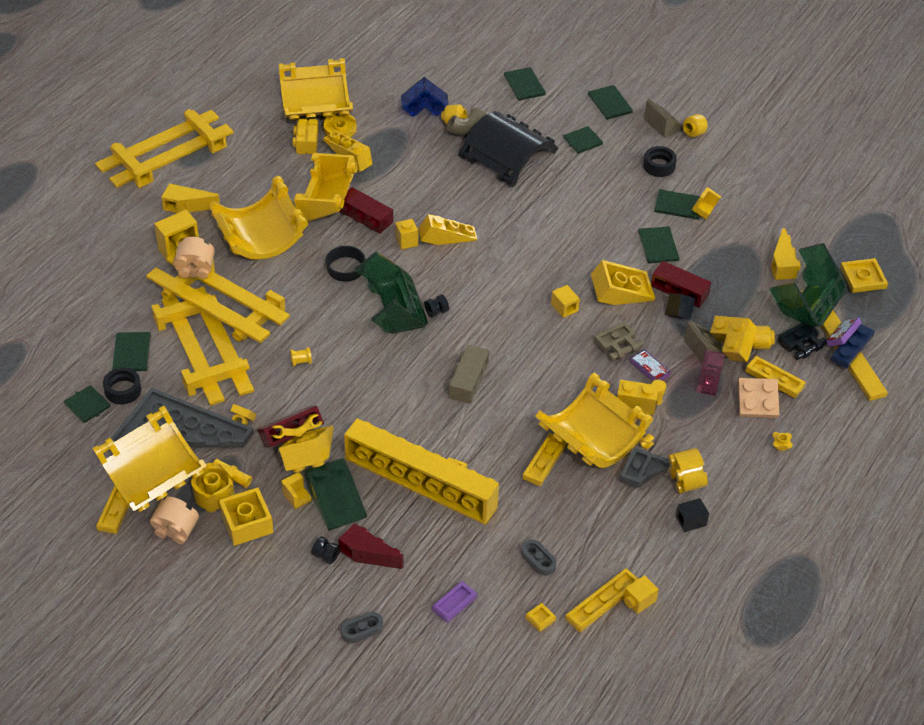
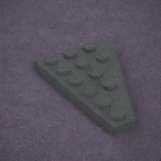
M151 387L111 439L115 442L147 423L146 415L154 414L163 405L189 447H244L254 434V429ZM161 418L157 423L159 426H162L166 421L164 418Z

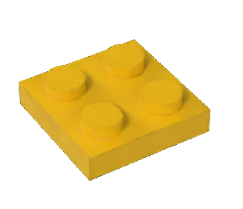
M876 258L841 262V271L852 293L887 289L888 282Z

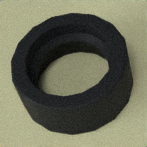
M664 146L651 147L644 155L643 167L650 175L656 177L669 176L676 168L677 156L670 148ZM653 159H663V160H666V161L669 162V163H667V164H657V163H654V162L651 161V160H653Z
M116 368L108 372L103 380L105 396L114 404L123 405L131 403L140 396L142 391L138 373L130 368ZM120 381L134 383L131 388L124 391L111 389L115 383Z

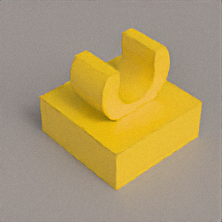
M233 404L230 410L235 413L232 420L238 421L242 419V424L248 425V420L254 422L257 415L251 410Z

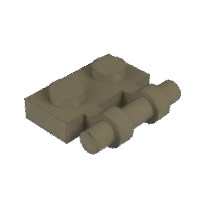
M626 322L594 336V342L604 353L610 350L613 352L608 354L610 361L620 360L624 358V355L638 351V348L643 347L641 340L636 342L633 340L636 337V333ZM626 344L625 347H623V348L620 347V345Z

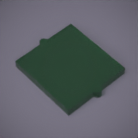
M589 126L563 135L569 146L578 154L603 145V141Z
M91 385L80 392H75V395L64 401V404L83 423L95 416L98 417L100 413L111 407L110 403Z

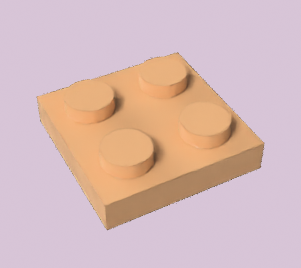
M739 378V417L778 418V379Z

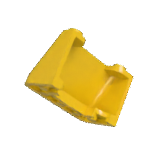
M313 153L311 161H314L315 166L314 169L310 170L311 180L305 194L296 193L294 198L296 209L302 211L304 218L308 222L337 213L343 208L344 199L353 175L357 173V163H355L354 155Z

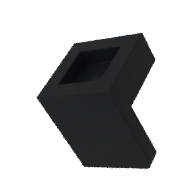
M670 293L665 314L690 320L695 298L683 294Z
M700 498L678 504L676 519L684 532L707 525L709 512Z

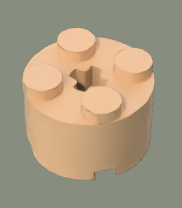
M186 237L181 243H178L174 267L179 271L178 274L181 277L196 278L198 276L205 279L211 271L215 249L210 243L209 245L204 243L202 238Z
M168 496L165 500L161 499L150 518V524L155 529L154 533L158 537L164 539L168 536L176 543L182 545L192 532L199 519V514L193 507L191 511L186 508V502Z

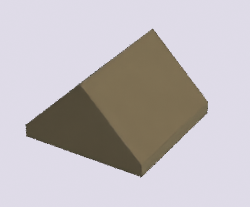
M648 98L644 120L661 136L665 138L683 130V125L666 109Z
M691 320L687 323L684 341L703 366L727 358L722 352V345L710 333V330Z

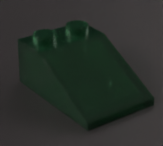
M344 458L305 470L306 486L328 531L367 518L354 479Z

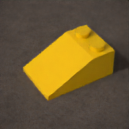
M602 260L591 273L599 302L620 305L655 300L647 271Z
M333 425L307 431L301 437L291 438L284 443L279 450L285 470L299 472L304 470L305 466L312 465V468L324 465V461L330 455Z

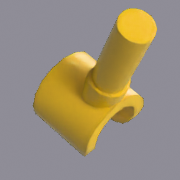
M647 434L638 443H640L642 448L649 449L654 444L651 442L654 437L651 434Z

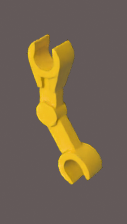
M312 414L303 425L295 429L274 425L272 428H279L280 434L271 436L278 439L283 436L301 437L306 431L320 427L322 421L314 425L312 420L318 414Z

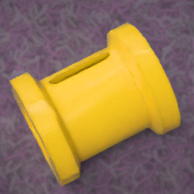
M309 347L298 351L290 350L292 367L300 363L312 364Z

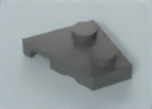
M634 447L620 475V481L640 487L667 469L670 465L669 459Z

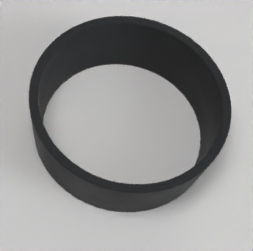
M339 246L332 249L326 255L325 261L328 273L332 278L348 282L356 280L363 274L366 258L364 253L356 247ZM342 257L354 258L362 265L359 269L348 273L337 272L330 267L333 261Z

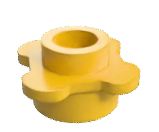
M773 433V446L777 450L785 451L792 448V435L790 433Z

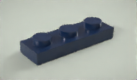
M861 324L845 344L840 345L832 354L831 361L848 369L872 339L875 331Z

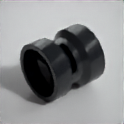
M443 294L436 296L435 299H428L424 302L425 310L430 318L437 316L438 313L449 311L448 301Z
M320 536L313 544L311 554L317 558H323V561L330 565L337 559L340 553V546L335 543H329L328 539Z

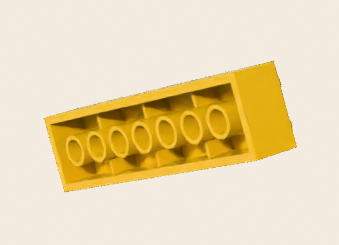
M358 418L344 434L345 460L484 525L488 523L498 508L499 483L492 478L478 474L476 471L467 469L457 462L443 458L437 453H432L419 445L410 443L402 437H397Z

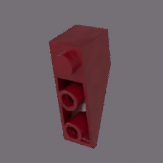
M354 523L338 539L340 552L354 562L397 569L404 567V555L401 551L392 548L383 539L375 537L365 527H360Z

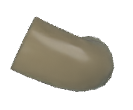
M473 108L466 119L453 115L447 123L446 130L460 136L468 135L473 126L486 113L481 109Z

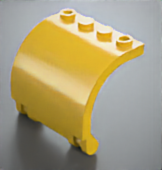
M344 58L334 61L333 59H328V65L296 68L295 62H291L288 65L278 64L285 118L298 120L299 117L305 116L307 119L316 118L317 115L331 117L333 114H340V116H345L353 111V103L349 101ZM334 67H340V72H334ZM291 71V76L285 77L284 72Z
M281 176L274 177L271 189L263 198L250 206L235 209L225 207L215 201L209 204V208L212 211L211 215L216 219L217 226L222 230L224 239L229 243L230 250L235 255L257 260L271 258L288 250L303 235L302 232L308 226V221L304 218L302 211L294 206L287 194L288 187L284 184Z
M592 373L583 391L566 409L551 416L539 410L535 417L540 420L538 424L546 431L551 429L555 432L553 436L561 443L564 440L569 443L568 449L575 454L580 452L583 455L581 459L588 465L595 464L599 468H606L620 461L636 446L652 423L653 417L643 413V409L639 406H636L634 409L630 408L608 391L610 387L608 382L602 381L599 375ZM595 385L598 387L596 393L592 391ZM638 419L641 420L639 426L635 424Z
M164 405L158 408L159 411L154 414L146 415L147 423L117 441L113 442L111 438H108L104 444L96 445L92 448L132 511L136 509L139 512L150 506L149 501L154 498L159 501L168 495L167 490L172 487L177 490L186 484L185 479L190 476L193 479L204 473L203 468L206 467L204 461L200 460L191 450ZM164 418L166 423L159 426L157 421ZM110 450L113 455L106 459L103 453Z

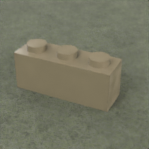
M467 344L465 351H461L459 365H455L453 378H450L447 383L449 398L469 404L472 403L489 363V350Z

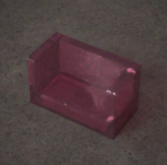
M706 350L697 388L698 393L716 396L725 357L724 354Z

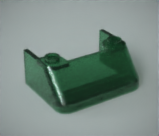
M824 243L798 250L807 265L802 274L807 287L802 293L795 282L769 289L780 311L785 316L811 327H818L824 324L847 289L846 282Z
M377 251L355 268L357 273L368 280V287L371 292L377 293L381 297L384 309L371 319L382 327L384 331L394 334L420 329L428 324L413 279L405 270Z

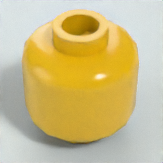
M461 104L447 105L441 113L442 121H445L447 125L453 115L466 119L467 110Z
M701 114L691 115L683 122V130L689 137L700 136L708 128L707 120Z
M767 325L756 326L757 330L755 331L752 349H770L771 345H774L775 342L774 330H771Z

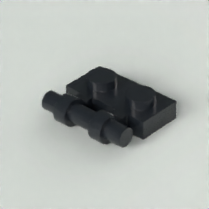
M807 320L780 334L777 340L789 352L796 349L798 352L794 354V357L797 360L809 357L812 352L821 350L827 344L825 338L820 340L817 338L819 331ZM809 342L811 345L805 346L804 344Z

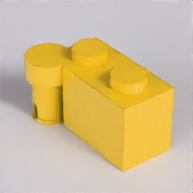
M620 380L617 398L632 409L639 406L643 409V413L654 415L656 401L657 405L662 404L667 386L662 380H654L651 384Z

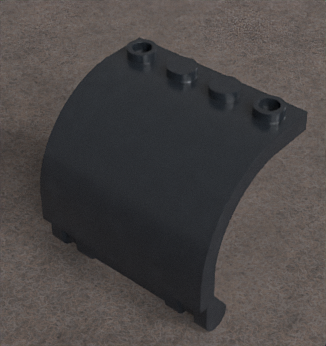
M494 111L483 116L473 126L463 141L464 144L458 155L463 159L467 158L468 162L472 164L476 161L481 162L498 172L499 180L502 182L506 181L507 185L514 187L518 181L520 171L535 152L547 147L555 154L558 147L554 144L555 140L548 136L544 138L541 136L542 133L536 129H528L529 126L522 121L520 123L516 122V118L510 114L505 116L500 112ZM509 170L513 171L511 176L508 175Z

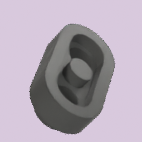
M527 540L523 543L522 557L539 574L547 576L555 572V557L539 541Z
M369 612L348 620L341 627V636L348 643H356L374 636L382 631L383 618L376 612Z

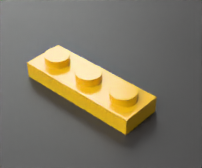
M755 356L746 367L745 372L758 379H778V390L793 398H796L806 385L805 381L758 356Z
M549 433L524 471L522 479L541 487L565 450L567 442L564 440L561 443L553 434Z

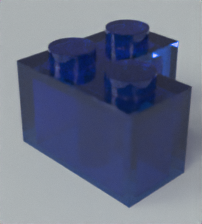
M423 77L401 95L402 109L413 117L424 108L438 116L449 105L448 94L426 77Z

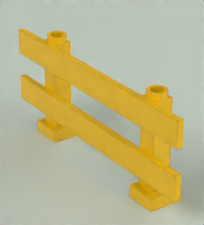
M188 109L184 112L185 122L131 147L125 148L121 143H113L110 147L113 155L96 162L95 166L103 173L122 164L127 170L109 177V181L117 188L134 180L135 185L141 188L153 182L152 171L207 145L212 154L226 148V136L234 132L227 124L215 129L209 125V123L219 119V116L214 111L209 110L199 115L196 111ZM194 130L200 135L142 163L136 159V157Z
M176 251L166 259V262L173 266ZM214 258L211 271L205 279L198 276L196 278H184L180 275L174 278L157 267L146 275L147 279L163 287L161 295L165 300H173L179 296L233 327L234 332L232 336L238 342L241 340L245 341L250 337L262 343L270 336V332L261 327L262 324L269 319L281 326L290 317V314L285 312L284 297L269 290L265 294V301L215 273ZM198 279L250 308L253 312L245 318L190 287V285Z
M204 287L196 289L197 291L217 301L216 296L207 294ZM177 297L169 301L164 298L161 299L164 305L163 308H160L159 304L151 305L153 319L158 330L166 329L165 323H172L194 370L193 373H190L188 368L181 370L183 385L189 397L196 395V389L202 387L210 406L223 402L225 398L217 382L229 378L232 379L239 396L254 392V388L246 373V370L250 369L248 361L238 357L221 320L187 301L179 303ZM200 313L223 360L222 364L209 366L186 317Z

